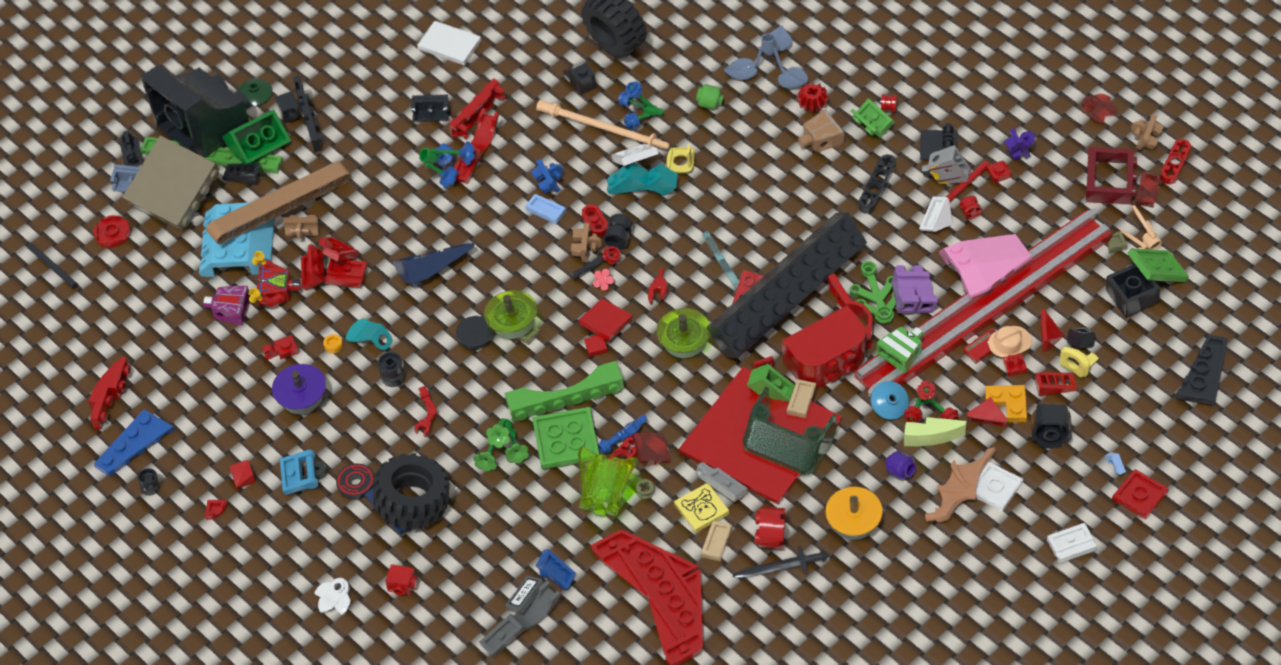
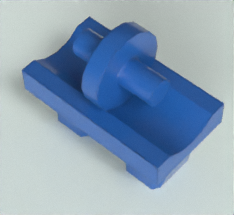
M540 158L536 161L538 167L531 171L537 182L544 177L546 178L538 184L544 194L551 190H554L556 193L559 192L561 189L554 178L560 179L562 177L563 167L560 164L551 163L549 165L550 168H548Z

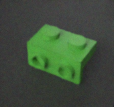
M869 98L857 111L851 110L855 115L853 119L860 126L862 123L866 125L865 130L871 136L876 134L881 138L895 123Z

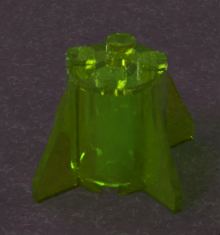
M583 446L580 447L578 458L582 496L579 507L591 510L595 516L604 518L606 515L616 516L618 510L635 493L637 483L642 480V478L632 474L637 459L621 460L612 457V460L605 459L606 455H598Z

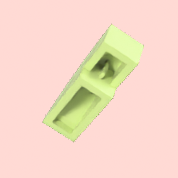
M927 417L926 424L906 422L904 446H931L956 440L966 435V421Z

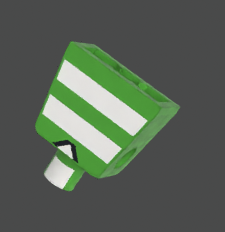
M899 327L877 342V354L905 374L922 351V341L920 338L923 337V332L917 327L911 332L903 327Z

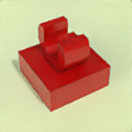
M1022 353L1003 357V364L1008 377L1027 373Z

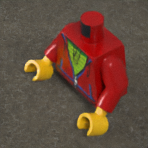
M261 251L254 253L255 257L252 259V263L254 265L262 264V266L259 267L257 288H251L248 293L251 295L249 297L251 303H255L258 300L259 306L274 308L281 303L288 302L291 291H301V280H291L289 270L274 264L268 259L264 260V254Z

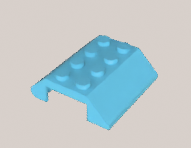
M249 203L216 204L205 213L204 228L213 220ZM275 218L223 244H217L205 229L202 237L201 256L203 258L200 261L199 275L202 277H215L214 267L249 266L251 274L258 275L259 267L262 264L254 265L252 259L255 257L254 253L256 251H261L264 254V260L268 259L271 261Z

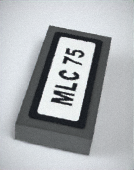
M527 576L505 605L507 610L523 614L537 596L539 587L544 584L543 580Z

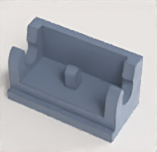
M114 164L110 179L113 182L112 191L126 192L140 167Z

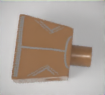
M825 109L804 123V136L798 138L801 148L811 145L816 152H821L843 145L844 131Z

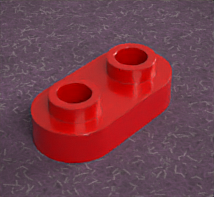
M593 204L585 206L582 209V219L584 223H589L590 233L597 234L598 237L604 236L608 224L599 207Z

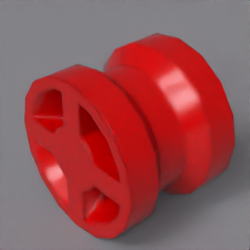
M882 94L881 110L883 112L891 111L896 113L897 95L887 96Z
M968 196L961 200L959 206L964 211L966 219H974L982 213V207L978 204L975 196Z

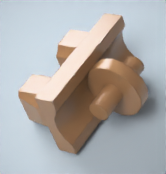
M1152 114L1150 120L1145 124L1143 120L1132 123L1131 130L1134 132V136L1139 137L1140 135L1136 146L1137 149L1141 150L1145 146L1153 150L1157 145L1158 139L1150 134L1158 137L1164 126L1156 122V115Z
M290 215L283 219L285 236H297L298 239H302L303 236L319 235L316 215H308L307 217Z
M584 223L583 229H573V241L582 242L572 243L571 254L572 256H581L582 262H588L589 248H591L592 252H595L596 249L602 246V239L597 234H592L591 236L589 223Z

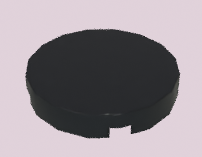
M483 316L465 318L458 324L456 329L460 345L469 350L485 348L493 341V324Z

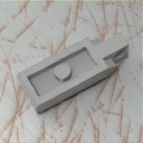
M704 462L698 464L695 474L728 499L735 502L747 494L748 489L721 469H713Z

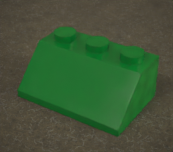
M274 109L223 136L230 152L245 165L291 142Z

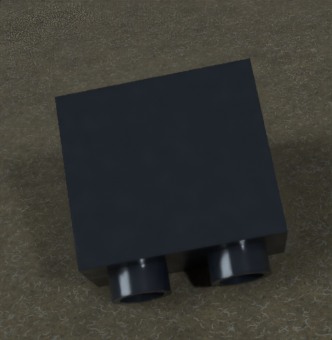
M156 65L140 76L156 127L172 140L179 143L180 146L204 158L226 144L223 139L225 134L250 122L247 110L251 108L249 100L239 90L234 93L230 91L226 82L219 74L210 76L198 67L186 74L172 75L159 65Z

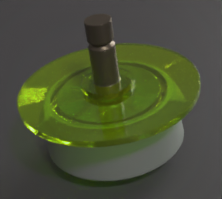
M518 290L505 291L494 296L488 302L484 310L485 321L499 336L508 339L519 338L527 334L533 327L537 314V305L533 297L528 293Z
M689 308L676 309L668 312L661 318L657 326V337L671 355L680 358L692 357L701 352L708 341L710 333L706 327L710 323L697 310Z

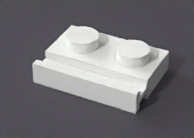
M1085 523L1047 536V541L1054 555L1057 556L1059 563L1097 550V545L1094 543Z

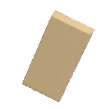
M797 379L787 408L788 415L806 418L816 389V383Z
M712 521L701 557L721 562L732 531V525Z

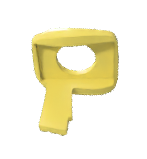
M687 145V147L671 148L667 156L666 166L677 174L689 173L694 166V148H691L690 145ZM678 156L687 158V163L680 166L676 165L673 161Z
M1063 347L1060 353V365L1079 377H1086L1089 373V368L1099 359L1092 352L1087 356L1081 351L1069 347ZM1069 357L1074 358L1075 360H1077V362L1079 363V365H1077L1075 362L1069 360L1068 358H1069Z

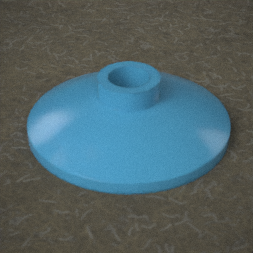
M885 381L873 389L871 405L875 413L881 418L894 420L904 415V411L909 405V398L907 392L900 384L893 381ZM889 396H893L895 401L891 402Z

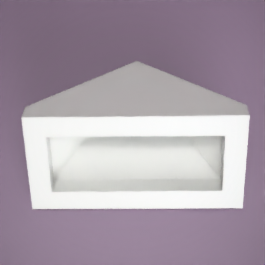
M947 197L932 198L919 228L921 231L935 232L953 225L950 203Z

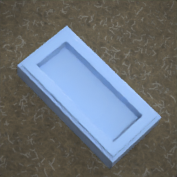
M534 194L525 206L526 211L556 225L567 212L565 207L537 194Z

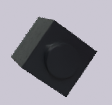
M292 91L275 97L284 123L301 118L299 106Z

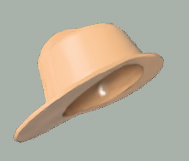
M1005 326L991 335L988 345L995 355L1005 357L1028 350L1032 345V338L1022 327Z

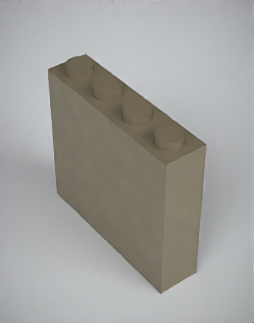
M160 136L122 198L131 206L183 231L189 225L193 213L198 210L203 196L208 194L211 183L217 179L220 169L214 162Z

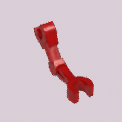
M426 386L418 388L428 412L425 419H421L415 425L414 430L418 434L420 429H425L423 435L428 437L432 427L431 422L438 413L437 408L430 399Z

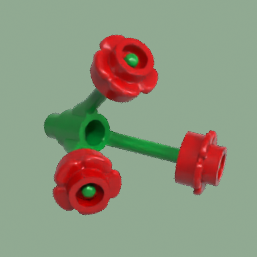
M922 381L916 388L918 395L915 406H909L904 411V417L907 422L918 423L922 420V411L919 409L920 404H927L929 402L942 412L941 419L958 420V410L951 407L944 409L933 399L936 390L935 385L929 383V381Z

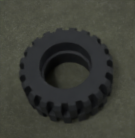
M588 0L581 9L582 22L586 26L587 32L591 34L592 39L605 52L617 58H624L646 41L647 27L644 24L643 17L639 14L640 12L633 6L634 4L631 1Z
M411 453L410 455L400 454L397 458L395 456L390 458L388 462L385 461L380 466L374 478L373 504L377 513L381 514L385 521L389 520L390 524L394 526L399 525L400 528L404 529L406 527L418 529L420 526L424 528L429 526V523H435L444 515L445 509L448 506L450 490L448 474L441 465H437V461L434 459L430 460L425 455L417 456L416 453ZM403 486H416L427 493L412 497L403 495L396 491V489Z

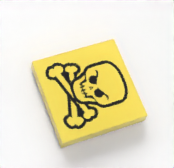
M707 483L674 501V505L695 533L711 525L713 520L718 521L729 515L727 507Z

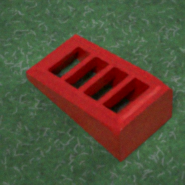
M1035 373L1034 381L1038 396L1077 391L1073 373ZM1069 379L1070 385L1066 384V380Z

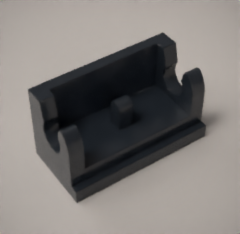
M448 94L412 95L411 112H413V122L449 121L450 103Z

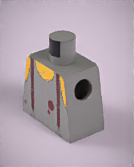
M956 146L932 153L928 165L922 166L923 175H933L939 184L968 182L970 166Z

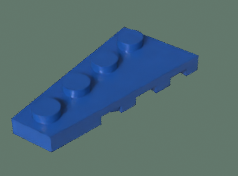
M143 409L94 463L95 468L109 477L129 464L130 459L136 455L140 456L151 444L155 445L161 441V437L165 434L175 431L174 427Z

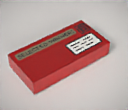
M991 328L963 348V352L975 364L992 353L988 345L989 338L996 330Z

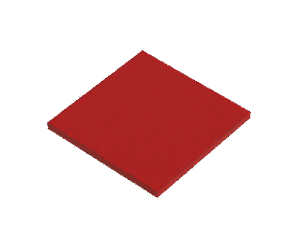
M743 366L680 446L679 453L698 463L704 462L713 469H721L747 489L779 505L841 423L842 416L812 401L806 418L788 415L787 408L790 401L776 400L757 394L747 386L752 370Z

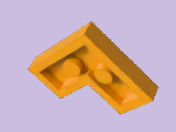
M1025 385L985 386L986 400L991 397L997 406H1006L1007 422H1027Z

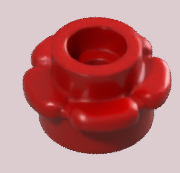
M615 246L606 247L602 254L603 259L609 264H615L620 260L619 249Z

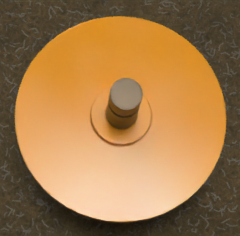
M848 487L837 491L831 496L826 505V517L829 524L840 536L846 539L858 540L870 535L877 527L882 518V505L878 497L871 491L861 487Z

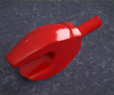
M660 268L659 276L654 278L648 288V301L650 304L653 303L655 293H661V301L666 298L668 293V284L666 279L663 278V268Z

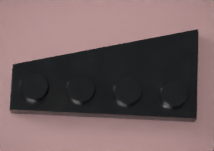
M300 75L294 76L298 100L314 152L321 151L320 143H323L320 132H316V130H319L317 120L312 119L315 114L313 107L308 105L311 103L309 94H305Z
M1213 335L1207 336L1188 375L1184 378L1182 386L1176 393V399L1215 405L1228 338Z

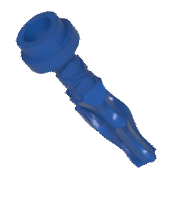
M643 414L638 419L626 424L621 431L615 433V436L608 440L602 439L597 445L599 450L603 454L611 452L612 445L636 433L640 426L648 421L647 417Z

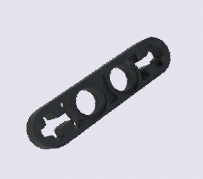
M885 154L879 158L859 199V210L862 213L870 214L876 209L895 170L896 160L894 156ZM877 175H884L885 178L882 179V180H879V179L876 178V176H877ZM872 188L879 190L877 193L869 192Z

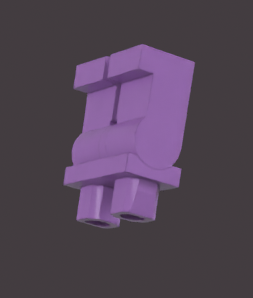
M897 265L895 267L891 284L898 313H914L915 310L916 313H933L938 300L932 291L929 271H924L922 265L913 266L911 271H906L904 265ZM904 304H909L910 306L906 308ZM928 304V307L924 308L922 307V305Z

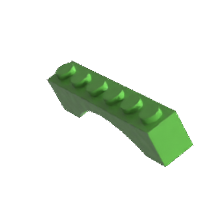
M613 361L597 366L583 381L566 389L535 391L520 388L506 392L505 398L512 421L515 422L535 415H542L549 411L560 410L573 404H580L587 400L598 399L611 393H618L624 390V384L617 362Z

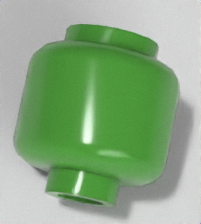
M704 84L702 87H699L695 101H698L700 107L714 110L717 105L721 106L723 95L720 94L721 90L719 87Z

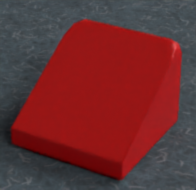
M773 356L752 363V368L756 369L766 364L774 368Z

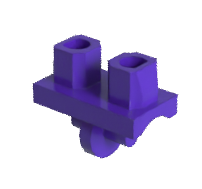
M1013 128L1009 131L1011 137L1005 140L1004 143L1015 161L1022 156L1027 160L1031 157L1027 147L1034 144L1035 136L1030 131H1025L1018 136Z

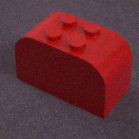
M848 305L783 339V363L796 380L816 383V388L823 387L830 382H835L839 377L853 372L864 362L866 357L865 327Z

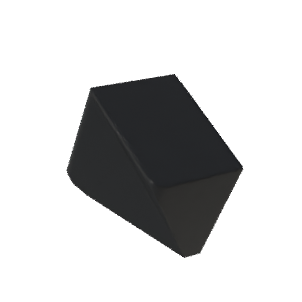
M1085 328L1068 329L1067 343L1077 348L1094 347L1096 333Z

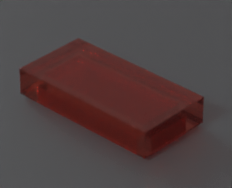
M1147 172L1142 173L1135 199L1136 205L1154 208L1161 175Z

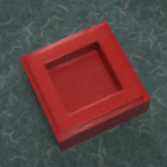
M595 335L584 338V344L589 357L608 352L603 337Z

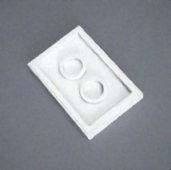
M434 21L417 46L419 50L465 65L480 44L481 37Z
M641 144L614 153L611 157L613 162L627 165L659 153L656 147Z

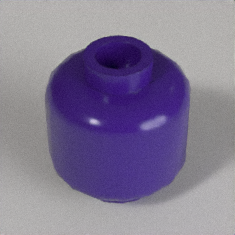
M901 451L893 452L885 461L888 474L901 480L911 477L916 469L913 457Z

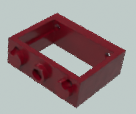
M1089 147L1086 202L1131 205L1132 197H1136V186H1133V183H1136L1137 171H1133V168H1137V157H1134V149ZM1095 163H1126V188L1094 187Z

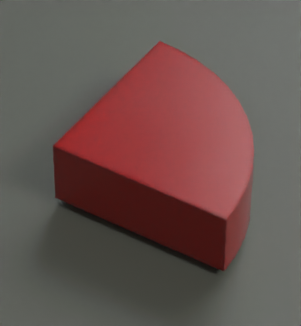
M207 500L206 520L215 519L222 515L228 506L227 500Z

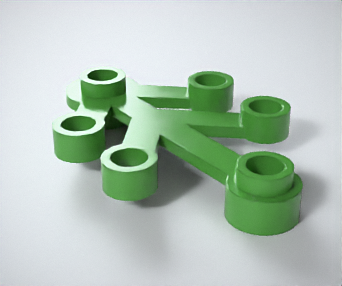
M866 261L861 265V274L868 279L872 292L854 284L850 287V295L852 297L861 296L876 303L877 307L867 304L863 299L856 300L864 304L871 314L875 315V319L879 323H889L894 318L893 309L896 306L894 292L887 305H885L884 300L891 289H893L890 282L894 276L887 278L886 284L880 291L875 278L876 264L872 261Z

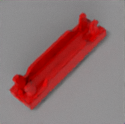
M493 78L490 83H487L483 90L474 96L467 107H464L461 113L452 119L449 124L452 137L456 139L459 136H463L464 139H467L469 137L467 130L471 129L478 122L481 109L485 108L487 112L493 106V101L496 98L501 100L506 98L505 95H502L505 89L499 87L498 80Z

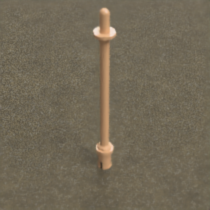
M539 100L537 103V111L550 114L554 118L560 115L647 143V145L662 149L670 147L669 143L658 140L654 133L650 137L561 109L558 103L552 104L543 100Z

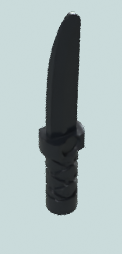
M601 255L591 262H586L585 266L572 272L571 277L575 280L588 271H593L595 267L605 262L603 256Z

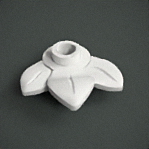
M337 578L331 583L325 582L318 586L315 594L321 597L318 603L321 613L327 612L334 607L341 615L346 613L351 600L348 595L350 586L345 579ZM338 585H342L340 590H336Z

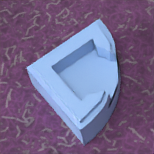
M1110 452L1105 455L1108 464L1112 463L1114 465L1115 473L1120 475L1126 472L1118 453Z

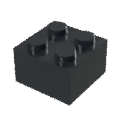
M1136 264L1112 273L1106 278V291L1125 317L1159 302L1160 287L1154 280H1147Z

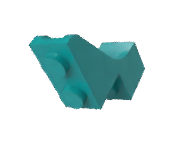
M633 162L623 166L616 173L608 177L607 192L610 194H620L638 190H652L665 196L676 189L678 174L663 164H659L650 171H647Z

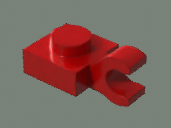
M292 335L275 340L274 346L268 344L262 347L266 360L278 355L281 360L299 354Z

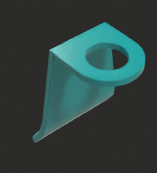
M365 318L355 322L346 335V341L349 342L371 340L380 350L388 349L392 341L390 333L382 324L370 322ZM382 334L387 337V342L383 346L379 343V336Z

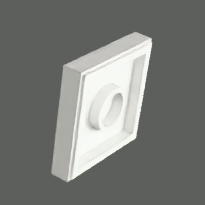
M988 462L978 481L977 499L1004 511L1022 485L1023 479Z

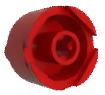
M761 507V509H757L756 524H759V529H756L755 544H759V547L783 549L784 543L782 542L785 535V515L783 514H785L786 508Z

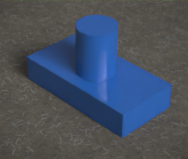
M549 549L543 550L536 564L541 577L550 578L562 590L569 588L576 574L574 570Z

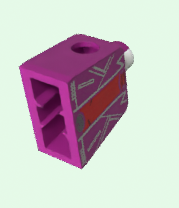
M248 286L218 287L215 297L205 296L204 308H212L216 320L243 326L250 302L249 297L251 296L248 294L249 288Z

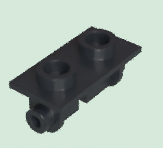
M124 131L121 136L122 140H119L124 164L126 166L142 164L143 160L137 136H132L129 131Z

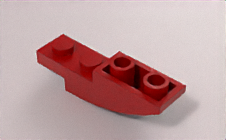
M126 357L120 358L103 374L91 393L88 402L92 410L90 419L94 429L102 430L103 424L106 423L108 418V409L113 404V398L120 399L122 392L125 391L127 376L131 374V366Z

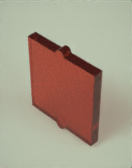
M646 432L632 434L640 463H654L657 465V463L671 462L663 433Z

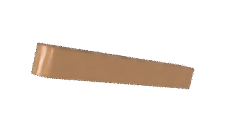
M336 161L213 220L206 227V231L217 244H223L344 185L350 180L351 174L340 161Z

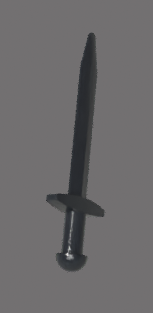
M798 546L799 556L748 567L734 573L733 577H753L801 566L803 573L807 575L806 564L821 560L824 562L827 559V554L825 551L820 550L819 553L804 556L801 546Z

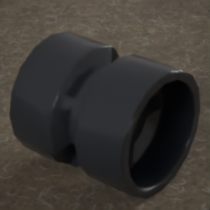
M623 214L612 215L603 238L605 244L609 247L615 246L618 249H624L627 246L629 235L633 228V221Z
M386 352L379 357L378 368L383 384L388 387H397L404 383L406 373L401 355L396 352Z

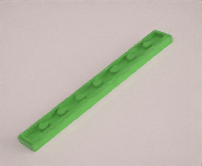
M145 137L140 149L141 154L148 155L158 138ZM220 147L206 157V159L220 166L243 163L228 148ZM266 154L250 163H261L263 172L278 174L283 157Z

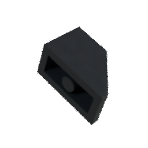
M586 62L577 63L563 70L565 76L580 95L596 88L595 74Z

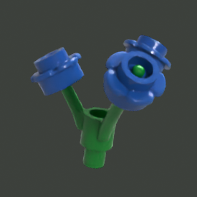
M638 81L628 83L626 91L621 92L618 98V102H620L622 107H629L632 103L643 108V114L637 116L635 113L626 114L624 123L627 128L635 130L640 125L639 120L650 117V115L662 116L663 109L657 108L656 105L650 103L641 94L643 89ZM639 97L645 104L635 101L633 98Z

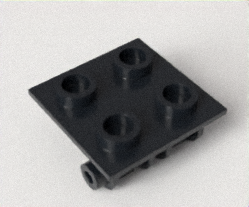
M946 123L943 126V130H920V160H929L932 153L951 146H956L957 148V130H954L951 123Z

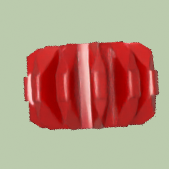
M814 82L811 85L805 83L804 87H800L797 95L800 108H804L805 112L811 110L812 113L814 110L820 112L821 108L826 107L828 100L826 88L822 87L820 83L817 85Z

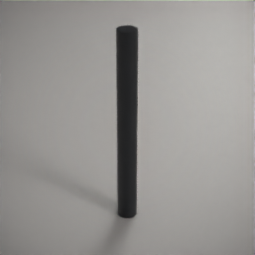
M32 242L27 245V248L72 289L78 286L74 279Z

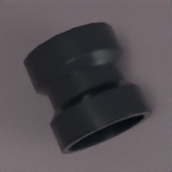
M152 468L141 470L137 476L141 492L145 495L156 494L160 489L157 472Z

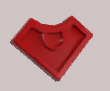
M332 236L322 237L318 243L324 248L322 254L335 261L358 258L360 253L355 248Z

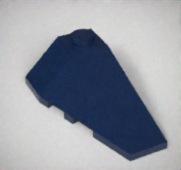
M465 243L447 247L443 251L427 252L426 256L413 255L394 260L393 265L404 283H411V286L422 284V280L428 279L475 246L474 243Z

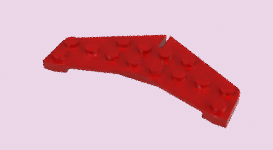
M619 530L590 545L592 552L600 561L649 600L668 665H680L702 652L701 570H699L697 565L624 530Z

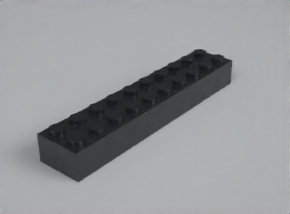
M839 212L831 216L706 327L726 358H739L822 284L829 275H832L867 243L848 212Z

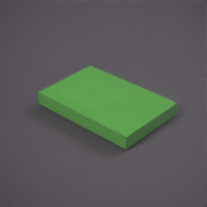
M1131 248L1127 253L1147 280L1186 282L1189 278L1188 274L1169 250Z

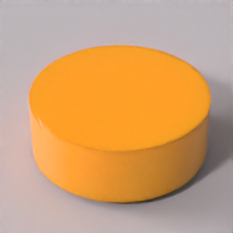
M328 335L323 341L324 348L328 353H337L343 348L342 338L339 335Z

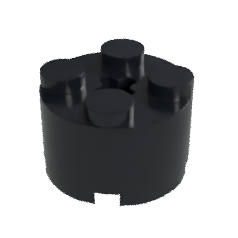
M1038 404L1031 415L1032 440L1034 442L1036 440L1039 446L1050 449L1059 448L1066 441L1068 443L1072 437L1071 414L1068 411V407L1063 404Z

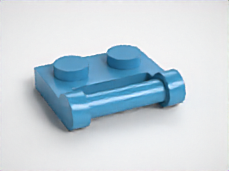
M306 450L280 459L282 488L286 495L307 488L314 489L318 487V479L315 477L314 468L315 452L313 450ZM302 461H306L308 478L304 480L302 474Z

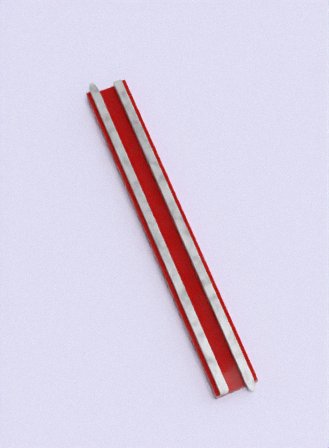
M1097 209L1085 210L1030 248L1028 252L1031 254L1032 259L1015 272L1013 270L1005 275L1006 278L1004 280L995 282L989 291L970 298L966 293L919 325L917 328L923 332V337L920 338L922 341V351L905 374L879 355H876L854 371V376L868 390V396L871 397L873 389L885 381H893L903 386L1110 241L1112 233L1109 231V227L1105 224L1100 226L1093 220L1097 215Z

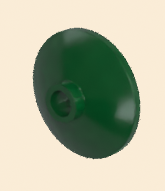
M260 78L247 80L238 88L247 97L251 107L265 104L270 100L273 93L271 84Z

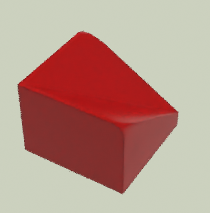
M248 459L229 466L237 489L255 483Z

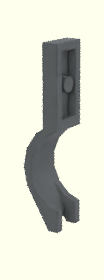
M548 581L539 587L535 600L523 614H509L479 641L480 645L493 658L523 631L535 627L550 613L561 597V594L558 591L554 593L549 588L551 584Z

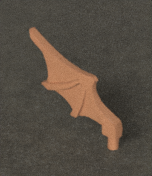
M995 447L987 449L980 459L969 464L958 465L953 460L949 480L943 486L937 485V490L942 497L941 507L935 508L934 513H926V521L936 520L937 522L949 520L958 504L968 499L975 500L977 498L976 492L980 475L995 453Z

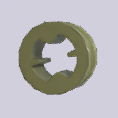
M642 479L637 483L636 491L638 497L649 499L654 495L652 481ZM645 487H648V488H649L648 491H647V490H646L645 492L642 491V488L645 489Z

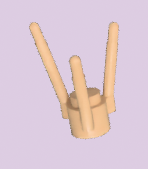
M1133 205L1132 208L1147 230V233L1142 237L1143 242L1123 229L1120 230L1121 233L1144 249H1158L1162 241L1155 233L1149 221H1145L1137 207Z

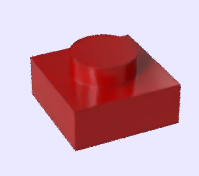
M1004 160L990 164L986 169L994 184L1011 178L1012 173Z

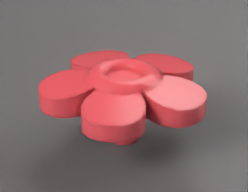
M603 269L602 272L596 271L594 273V277L597 278L593 281L595 287H601L603 291L609 289L608 284L614 283V278L609 276L610 270Z

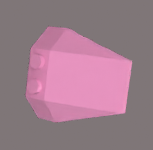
M1016 234L961 241L939 251L947 265L952 263L961 276L962 286L970 298L989 291L995 282L1004 280L1006 274L1012 270L1015 272L1032 259L1031 254Z

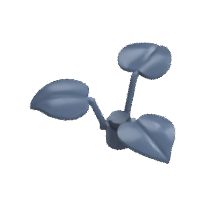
M783 25L771 33L762 35V46L759 47L755 63L751 59L740 58L724 68L725 73L730 77L746 80L757 74L755 67L759 64L762 52L766 55L775 53L780 70L783 73L778 76V83L782 87L797 88L808 83V76L802 69L791 67L785 71L778 51L786 50L792 45V38L786 32Z

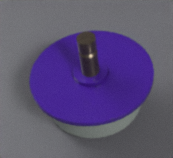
M295 364L283 369L275 377L272 384V393L275 400L287 411L295 414H304L314 410L321 403L326 389L323 373L318 368L308 364Z

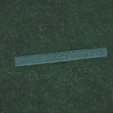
M704 232L702 237L733 287L737 290L739 280L709 232Z

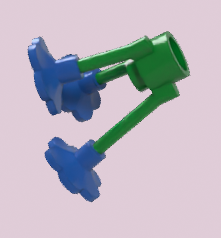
M467 141L462 149H458V151L453 150L452 147H448L444 143L436 149L422 148L419 153V159L425 163V167L439 173V176H441L439 183L444 188H448L450 184L455 182L458 171L452 166L448 167L447 170H440L433 163H440L441 166L446 167L448 163L453 161L452 154L462 156V161L466 165H470L471 161L474 160V145Z

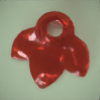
M1100 93L1093 97L1087 96L1082 100L1083 111L1090 114V117L1096 122L1104 123L1105 116L1117 114L1116 107L1110 103L1111 97L1106 94Z

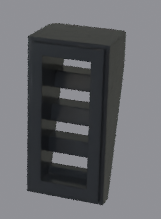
M244 163L227 164L222 179L258 185L263 172L261 163H248L246 165Z

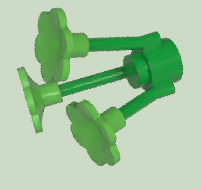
M502 418L498 421V424H495L493 428H488L486 431L488 436L487 442L490 444L488 451L474 455L473 460L477 468H482L483 471L489 472L497 467L495 458L491 454L494 445L497 448L503 447L504 444L510 442L511 436L513 445L505 450L508 462L514 461L515 463H521L523 459L529 457L528 447L517 444L516 430L513 429V423L508 419Z

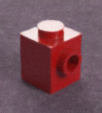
M391 564L385 580L387 590L397 595L411 596L413 588L416 589L418 584V577L415 575L414 568Z

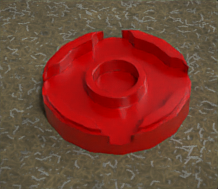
M110 215L102 218L101 222L94 226L93 233L99 245L106 248L121 246L128 240L131 229L127 220L119 215Z

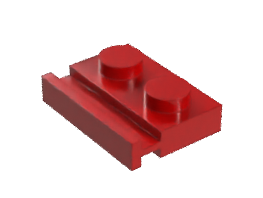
M330 258L326 277H324L325 284L361 288L368 267L367 262L355 260L335 261Z

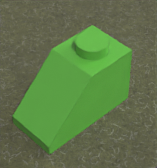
M769 364L753 369L747 384L748 387L760 396L786 402L790 401L795 387L792 382Z

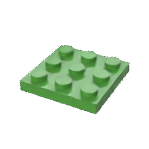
M590 407L532 417L541 469L600 459Z

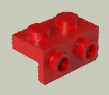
M312 244L308 245V254L301 257L302 288L306 291L324 282L323 252Z

